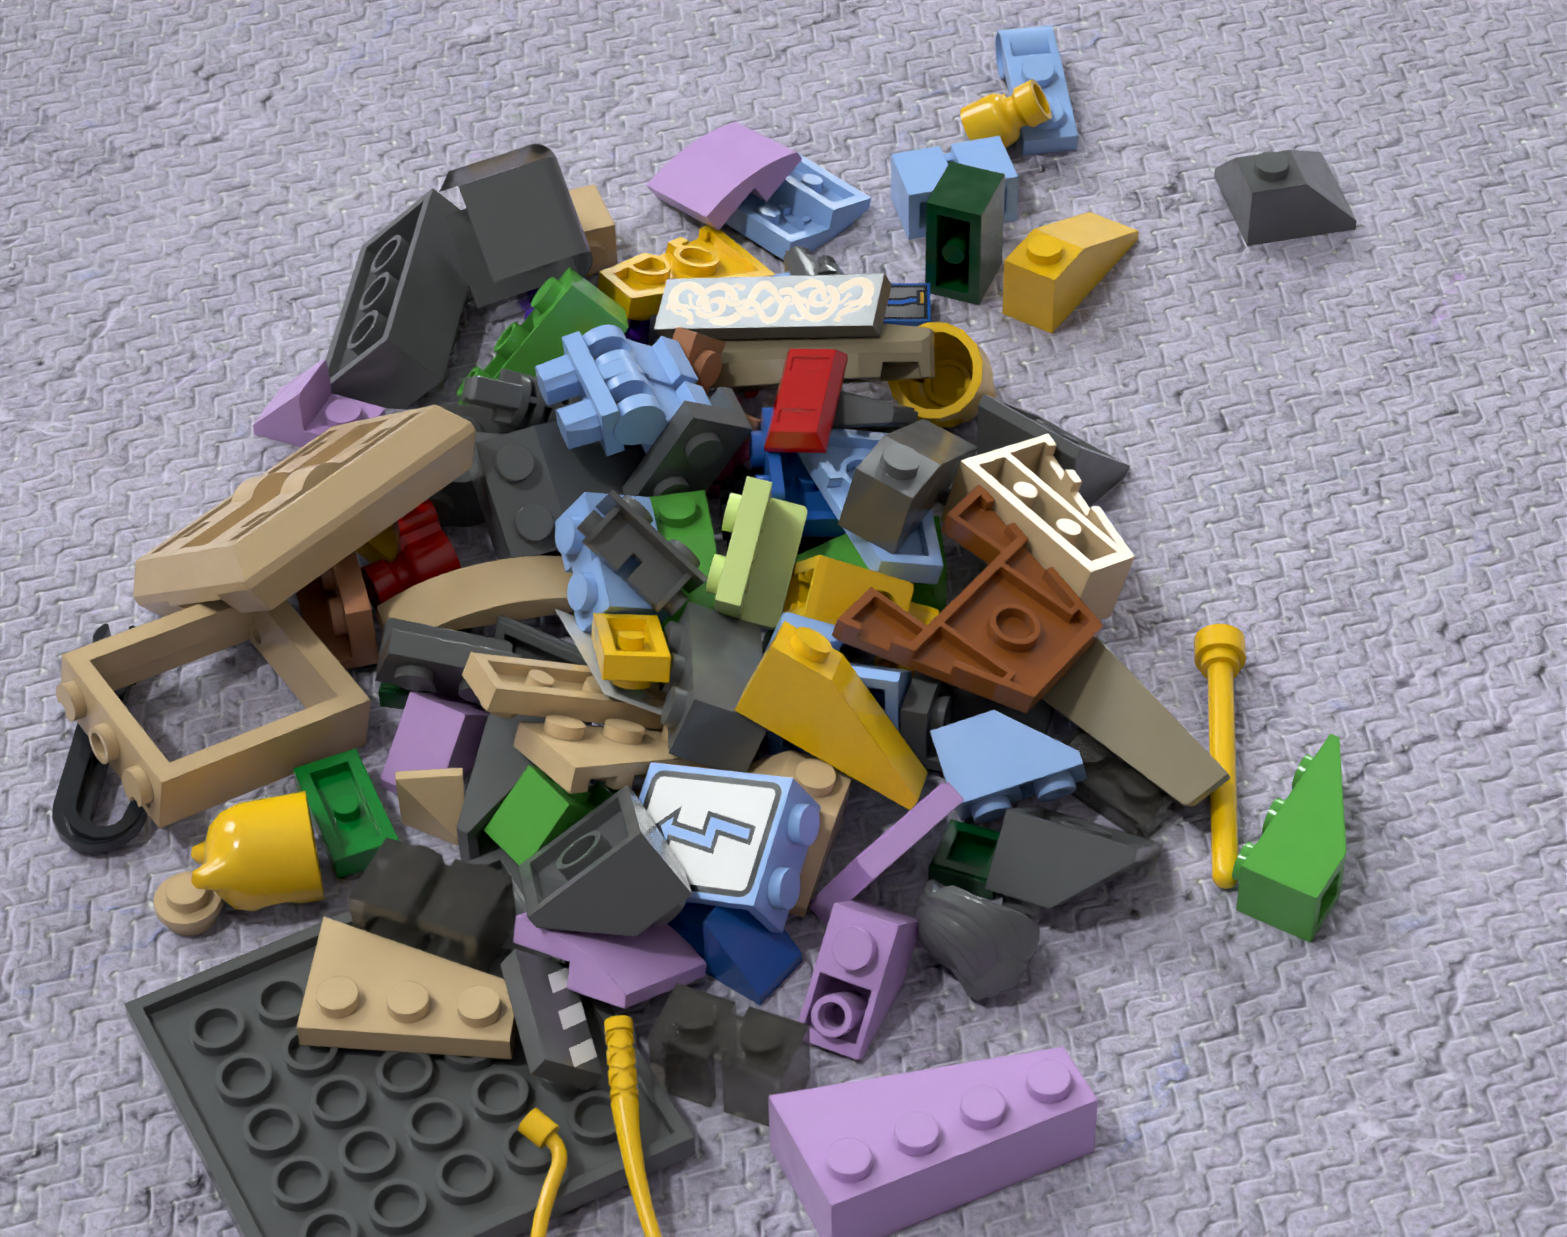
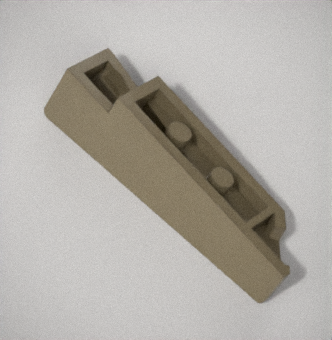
M883 324L880 337L717 339L725 342V346L721 355L722 367L719 377L710 387V390H717L718 387L730 388L734 393L778 390L786 355L790 348L836 349L848 355V362L842 385L935 378L934 333L932 329L925 327Z
M1099 638L1042 697L1045 702L1182 805H1197L1230 779L1228 772Z

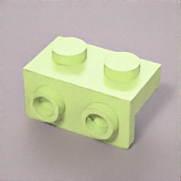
M747 476L742 495L730 493L722 523V530L732 533L727 555L714 554L705 591L716 594L715 611L750 622L762 628L775 630L782 616L807 518V508L802 505L772 498V482Z

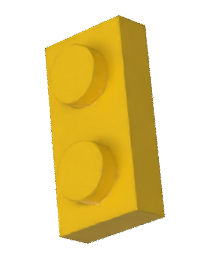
M593 613L591 639L602 680H610L617 687L632 690L649 688L652 682L669 683L671 656L657 615Z

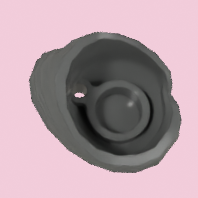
M934 879L924 883L922 891L916 898L915 917L918 920V938L927 953L935 961L949 968L960 981L967 996L974 998L976 1001L987 997H994L1017 985L1020 977L1028 969L1029 961L1036 953V947L1040 940V928L1037 924L1021 912L985 901L954 885L945 887Z

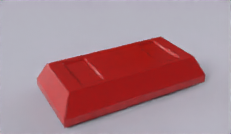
M790 348L786 355L764 444L765 452L827 453L848 362V355L836 349Z

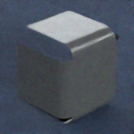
M532 144L448 172L439 192L458 186L466 208L444 215L478 308L539 288L550 277L559 280L569 267L578 272L583 278L590 271L593 259L588 241L557 157L548 147L541 144ZM535 294L499 305L488 323L534 308L531 306V302Z

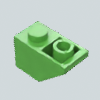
M528 765L484 831L520 865L620 789H612L605 785V781L598 780L596 785L589 783L587 792L569 794L540 768Z

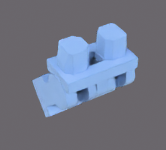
M615 325L595 327L583 336L580 331L563 336L564 356L535 366L538 387L546 405L550 406L576 396L579 399V402L555 410L557 424L568 450L600 441L607 456L624 451V444H641L645 453H647L684 400L712 406L703 387L695 384L698 378L679 341L661 336L653 346H648L626 339L622 329Z

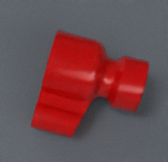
M429 499L392 524L397 548L396 558L393 561L388 562L380 559L360 567L368 598L375 610L383 602L414 585L461 568L455 549L444 531H442L437 512Z

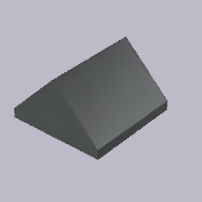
M985 394L978 404L977 455L1049 434L1057 445L1053 456L1064 471L1074 470L1079 476L1082 483L1078 492L1089 508L1120 482L1130 468L1128 464L1035 413Z

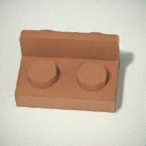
M355 550L296 592L302 619L345 670L376 664L379 659L372 610Z

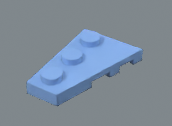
M832 428L827 453L796 452L838 521L855 469L884 435L889 433ZM932 509L894 555L844 529L869 570L913 583H938L943 569V562Z

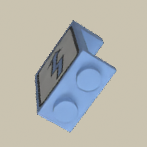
M651 762L639 800L685 869L692 895L686 899V902L748 910L770 932L783 933L789 910L795 906L799 898L800 874L808 848L814 843L819 832V812L821 806L794 778Z

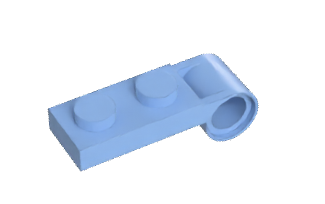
M1047 25L997 30L995 36L997 68L1000 78L1006 79L1009 96L1012 95L1015 87L1034 79L1043 90L1052 112V119L1036 127L1025 125L1021 128L1019 142L1022 155L1077 150L1078 132L1053 27Z

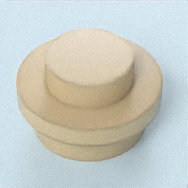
M192 871L178 873L166 879L157 888L153 899L158 919L173 933L182 936H194L209 930L217 921L223 906V899L217 895L215 890L196 889L191 884Z

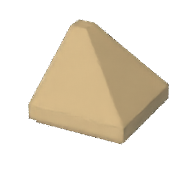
M463 768L395 772L402 824L459 845L457 824L466 796Z

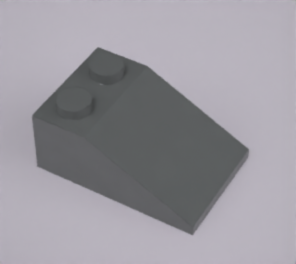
M557 421L531 426L475 442L473 465L469 469V473L497 560L525 556H562L555 543V521L584 492L609 494L614 490L618 495H624L622 491L623 485L646 455L642 445L624 444V451L610 456L606 455L600 441L568 450Z

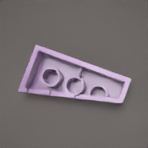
M1057 1047L769 1095L770 1148L820 1237H885L1093 1153L1098 1099L1065 1048Z

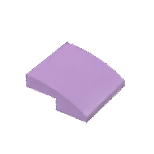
M732 122L705 134L688 145L663 166L646 186L658 199L719 231L750 193L768 201L803 158L796 151L737 122Z
M527 912L517 915L515 919L513 943L570 962L567 989L624 1009L705 977L707 963L682 936L667 924L660 927H653L651 925L634 937L536 928L528 919Z

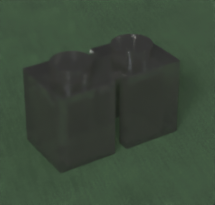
M387 837L348 897L353 927L415 949H419L429 931L436 933L425 952L487 973L510 934L517 916L512 876L501 873L488 865H475L458 859H454L450 866L445 864L442 854L423 845L413 846Z
M676 983L648 1035L650 1069L667 1094L711 1108L716 1098L714 1059L721 1061L724 1112L768 1127V1096L804 1090L810 1079V1036L808 1024L751 1006L748 1007L743 1017L736 1014L735 1001Z

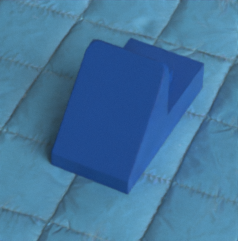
M686 902L681 912L667 923L707 963L705 972L707 975L758 1005H761L802 962V952L785 929H783V933L770 932L748 910Z

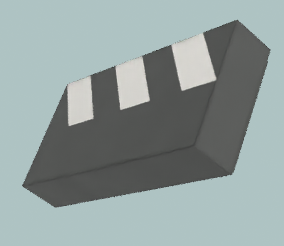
M514 949L500 966L530 1075L588 1091L601 1078L602 1071L579 993L567 989L569 965Z

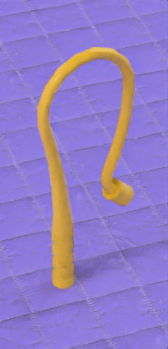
M623 1015L612 1016L604 1020V1031L606 1036L605 1043L608 1046L606 1050L607 1065H609L608 1081L609 1086H611L609 1093L610 1100L612 1101L610 1104L625 1173L645 1237H662L654 1212L644 1165L640 1134L639 1090L636 1087L638 1084L637 1069H635L636 1054L635 1048H633V1019ZM538 1108L532 1109L518 1127V1131L538 1148L543 1149L547 1146L552 1153L551 1167L541 1189L530 1237L547 1236L550 1215L568 1162L566 1147L557 1134L559 1125Z

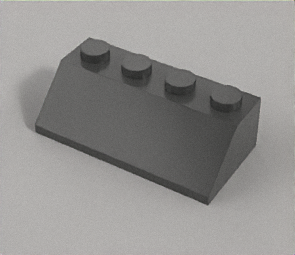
M434 188L361 246L326 357L332 394L383 408L406 409L424 394L430 397L437 393L449 376L448 359L451 349L460 337L461 331L457 327L461 313L471 298V292L468 290L469 283L444 215L459 211L460 209Z

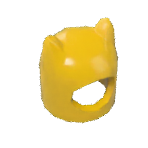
M927 322L917 326L930 328L934 333L935 378L887 381L893 398L900 405L915 408V411L918 412V420L925 419L939 427L951 428L971 421L978 414V404L984 394L993 398L997 396L993 382V370L987 354L964 330L949 323Z
M306 791L237 803L219 813L208 828L206 840L192 847L191 857L201 866L192 871L191 884L196 889L215 890L220 898L236 910L255 912L264 907L280 903H308L325 900Z

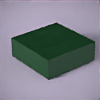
M950 819L929 865L928 881L934 879L945 887L954 885L975 896L993 900L996 892L985 889L1000 832Z

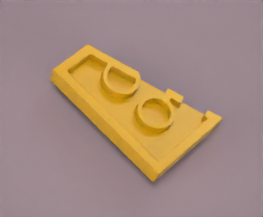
M706 225L699 229L698 239L689 242V240L683 237H678L667 242L666 253L659 256L642 253L600 271L597 288L625 309L627 319L642 321L658 314L667 279L773 276L775 273L723 231H717Z

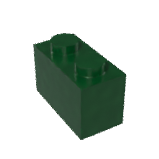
M951 161L926 202L925 283H930V294L980 305L1002 265L1005 174Z

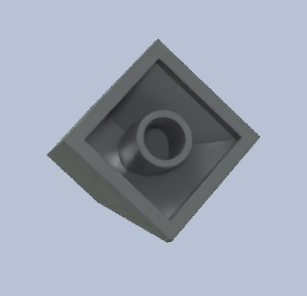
M1301 150L1267 151L1257 155L1237 157L1215 168V180L1247 246L1356 230L1357 221L1322 152Z
M628 785L624 786L518 866L527 917L536 928L636 937L651 925L653 927H660L670 922L681 912L685 906L686 899L692 895L685 869L636 794Z
M1038 805L1007 809L985 889L1003 894L1004 897L1001 905L1028 915L1041 916L1043 907L1051 909L1066 905L1160 857L1164 843Z

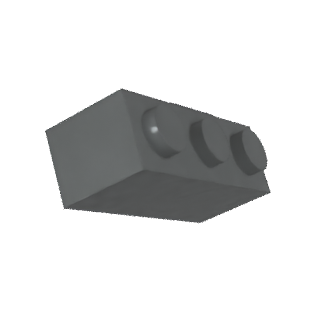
M688 601L679 622L670 621L663 632L670 652L671 664L669 683L659 682V690L665 692L666 695L660 722L666 725L668 729L669 754L717 770L747 773L767 729L734 710L748 681L763 658L760 626Z

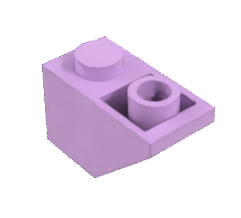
M861 899L835 902L794 1037L855 1060H861L903 986L918 937V920Z

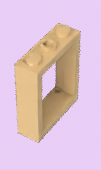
M222 599L202 602L62 654L61 684H58L56 687V697L58 703H61L65 709L66 718L71 722H78L88 735L91 748L97 759L102 764L109 763L122 779L125 793L130 802L136 800L138 807L142 806L159 829L293 775V768L366 745L371 699L287 600L272 610L243 614ZM250 640L306 708L169 762L114 691Z

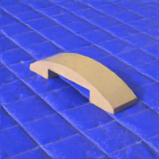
M525 556L480 563L433 577L406 589L377 606L376 617L383 632L384 625L389 618L456 631L497 624V617L500 615L515 620L554 615L557 614L555 610L557 609L565 613L570 612L571 615L575 616L574 610L570 607L567 598L568 583L573 573H565L562 556Z

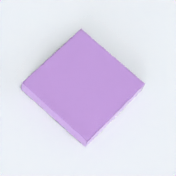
M942 782L860 853L810 901L812 904L809 906L810 909L825 925L829 921L835 902L853 900L960 805L964 801L963 797L949 782L946 784Z

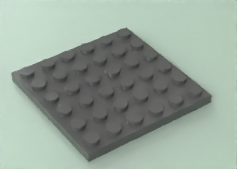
M502 848L330 918L502 979L504 977L500 964L514 949L566 965L570 964L566 960L513 943L516 916L527 911L518 869L519 865ZM322 922L124 1003L128 1021L240 1237H514L532 1228L541 1189L552 1162V1153L547 1146L543 1149L538 1148L518 1131L522 1120L534 1108H538L559 1125L557 1134L562 1139L567 1150L568 1162L558 1188L549 1220L629 1184L610 1104L612 1102L609 1093L611 1086H609L608 1081L609 1065H607L606 1056L608 1046L605 1043L606 1036L604 1031V1020L616 1016L609 1003L579 993L602 1071L601 1078L588 1091L530 1075L518 1028L512 1059L300 1045L296 1027ZM633 1044L636 1054L635 1069H637L638 1078L636 1087L639 1090L638 1100L640 1101V1134L646 1176L695 1155V1139L636 1045Z

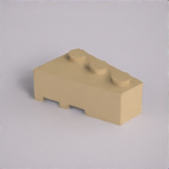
M1049 434L961 460L940 521L944 523L947 514L979 484L995 499L992 509L1006 525L1015 522L1028 537L1025 547L1044 569L1054 567L1099 621L1111 617L1135 556L1100 506L1089 508L1078 492L1082 483L1081 479L1074 470L1064 471L1053 456L1057 445Z

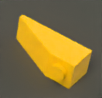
M1086 212L1034 228L1004 260L1002 314L1053 334L1138 240L1139 231L1092 212Z
M784 621L748 681L734 711L911 810L918 802L928 773L845 656L833 649L831 643L819 632L807 627L796 628Z

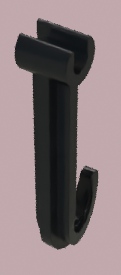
M103 624L95 631L93 643L111 636L108 624ZM137 683L114 691L125 707L131 686ZM78 723L53 803V825L60 840L72 849L92 854L112 852L129 843L140 833L147 820L148 813L142 806L138 807L136 800H133L129 803L122 819L117 823L109 826H97L93 823L109 763L102 764L97 759L91 748L88 735Z

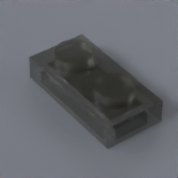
M1080 727L1061 742L1080 752L1087 779L1075 783L1077 789L1070 795L1123 831L1149 839L1186 807Z

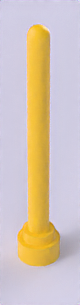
M1212 624L1200 629L1194 637V663L1208 680L1209 754L1230 776L1227 782L1210 794L1212 879L1219 888L1229 889L1238 882L1232 879V871L1239 854L1234 678L1238 676L1246 663V642L1243 632L1238 628L1228 624Z

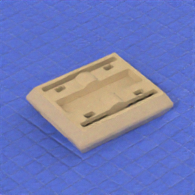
M438 405L332 426L262 475L251 477L242 482L233 495L136 560L133 597L139 606L162 617L202 602L221 599L242 614L272 610L471 469L476 430L470 421Z

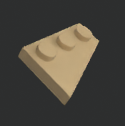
M548 715L544 723L519 721L513 745L569 794L587 792L590 779L605 781V785L612 789H622L626 785L632 788L634 775L645 779L651 762L713 769L669 754L668 729L666 725L663 726V730L644 729L643 726L635 722L616 718L607 719L604 726L585 725L578 719L564 715Z

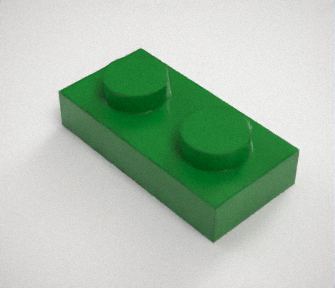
M356 748L293 768L298 792L306 791L312 823L337 879L401 858L399 839Z

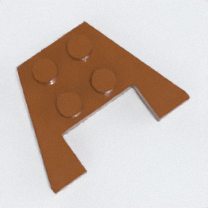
M978 484L947 514L941 532L989 565L928 625L922 623L880 592L870 587L837 619L831 636L845 644L1027 714L1096 642L1103 624L1054 567L1044 569L1025 547L1028 537L1015 522L1006 525L992 509L995 499L985 488Z

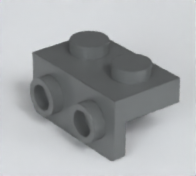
M718 387L709 400L712 406L684 400L623 485L622 491L624 495L652 497L705 490L706 493L752 431V427L733 390Z
M389 618L383 628L375 681L394 684L412 691H429L459 697L466 701L480 704V700L462 676L470 653L521 658V655L512 653L513 647L509 641Z

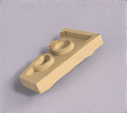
M323 917L296 1027L300 1045L512 1059L517 1024L504 979Z

